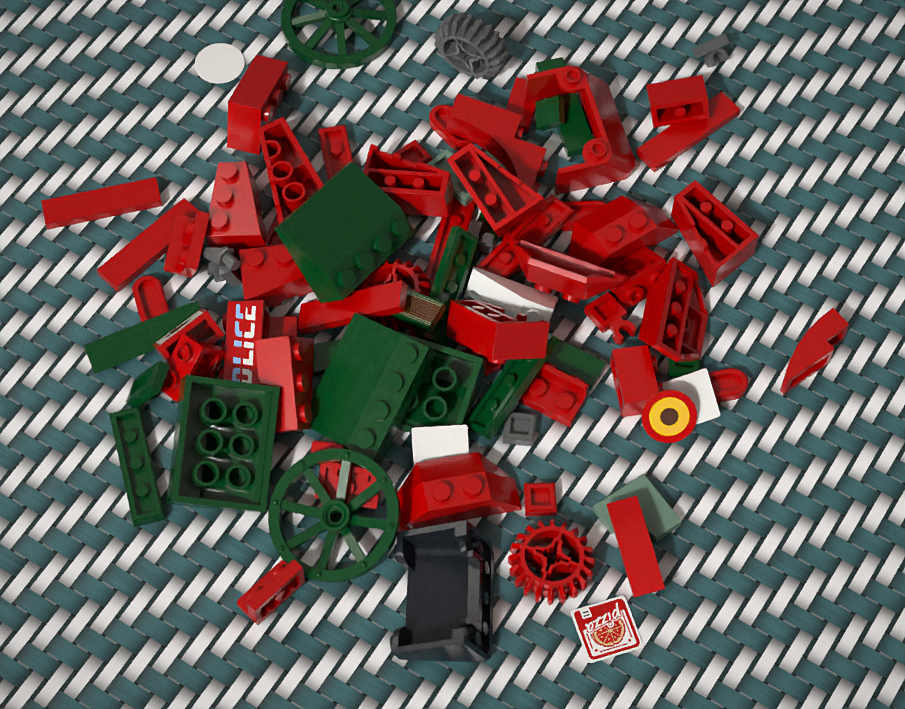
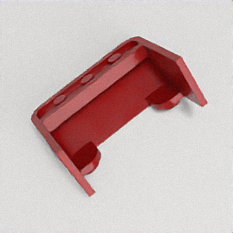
M565 66L526 76L523 96L524 103L579 92L595 138L589 140L583 147L582 156L585 163L558 168L554 187L555 196L625 180L632 175L635 167V159L608 84L603 79L577 66Z

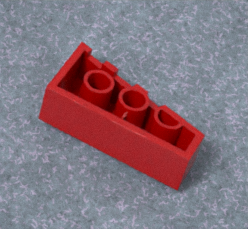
M284 117L258 128L279 224L323 186L322 181Z

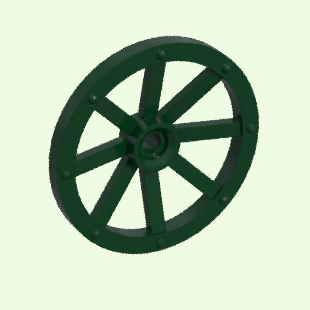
M286 0L281 12L282 33L289 48L302 60L312 65L327 69L358 67L376 59L392 42L397 26L393 0H378L385 10L378 11L354 8L364 0H332L330 2L325 0ZM301 1L323 10L292 18L295 8ZM354 18L387 22L383 33L377 39ZM324 21L305 45L297 38L293 31V28ZM350 28L370 46L360 52L347 55L344 30ZM330 29L336 31L338 56L314 51Z
M340 448L314 452L293 464L276 485L268 511L270 536L281 558L287 564L293 559L296 560L303 567L305 577L326 583L354 580L378 566L394 545L401 521V506L398 492L386 471L364 454ZM329 462H341L336 500L331 499L312 468ZM353 463L368 470L377 481L346 504ZM302 475L305 476L323 503L321 509L286 501L290 489ZM380 491H384L387 502V520L353 514ZM284 510L318 518L320 522L286 541L282 527V512ZM338 513H341V520L339 522H334V517ZM352 525L384 530L379 543L367 557L350 529ZM328 530L316 568L305 564L293 553V549ZM342 534L357 563L343 569L327 570L338 535Z

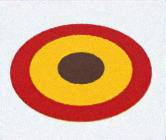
M664 390L656 393L646 402L642 411V424L645 431L651 438L662 443H675L686 438L694 429L697 421L695 404L689 396L677 390Z

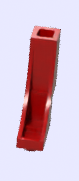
M457 94L448 117L446 132L470 139L473 143L492 154L507 168L509 173L516 176L525 185L538 193L540 184L536 183L538 176L544 177L549 161L544 160L547 149L521 140L525 129L520 127L523 115Z

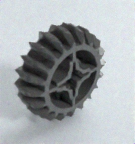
M463 12L447 16L440 24L434 36L436 40L434 45L438 48L437 53L444 57L443 61L448 62L451 68L457 69L460 73L474 76L476 79L482 77L485 80H489L490 77H495L506 63L508 48L504 45L505 40L499 37L500 32L494 31L491 28V24L487 25L483 22V19H476L473 14L468 17Z

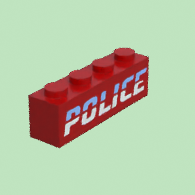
M264 300L228 302L227 313H224L222 318L223 329L226 331V340L221 342V348L226 353L223 357L224 368H221L219 371V379L259 384L255 340L269 338L270 312Z

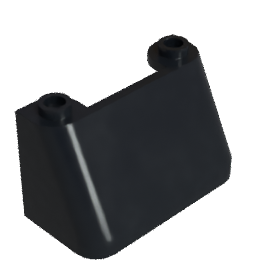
M467 520L398 532L394 556L396 561L408 571L406 626L396 628L390 637L392 654L400 660L488 661L492 656L494 552L489 539Z

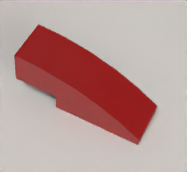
M834 308L819 318L798 343L789 361L780 388L783 394H786L828 365L835 349L833 346L844 340L849 324Z
M637 495L606 504L632 596L638 597L665 589Z

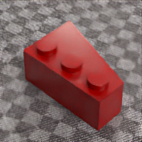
M469 143L446 159L498 237H501L548 205L544 197L533 191L472 143Z
M450 300L446 336L456 340L459 346L471 348L472 353L488 357V361L491 363L505 364L507 359L545 358L550 322L544 320L527 322V315L517 313L516 318L504 314L505 308L479 300Z
M283 336L255 340L259 385L280 387L275 434L310 430L312 420L314 339Z

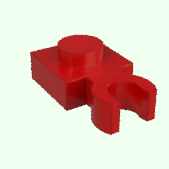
M606 292L585 306L584 313L602 333L610 329L613 332V340L618 345H622L624 342V337L620 334L621 331L628 332L632 337L635 336V325L628 320H624L627 316V311L609 292Z

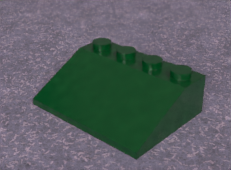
M353 162L346 164L274 228L320 303L344 300L415 232L401 207Z
M354 313L312 397L311 429L381 464L436 352L407 336Z
M398 332L436 352L399 429L412 433V428L464 425L478 395L488 362L483 358Z
M185 375L181 379L166 504L266 513L280 387Z

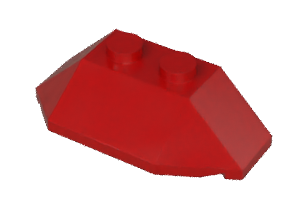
M621 195L574 222L568 255L609 268L644 246L649 249L678 233L679 229L661 208Z
M511 237L509 241L527 280L535 283L534 289L551 294L552 289L562 292L563 299L579 304L580 299L589 300L627 281L628 278L626 274L518 237Z
M673 257L669 260L647 295L638 339L675 362L697 361L701 358L708 311L703 293L697 283L699 281L697 272Z
M479 452L417 462L398 491L401 506V521L398 532L519 511L522 507L515 479Z

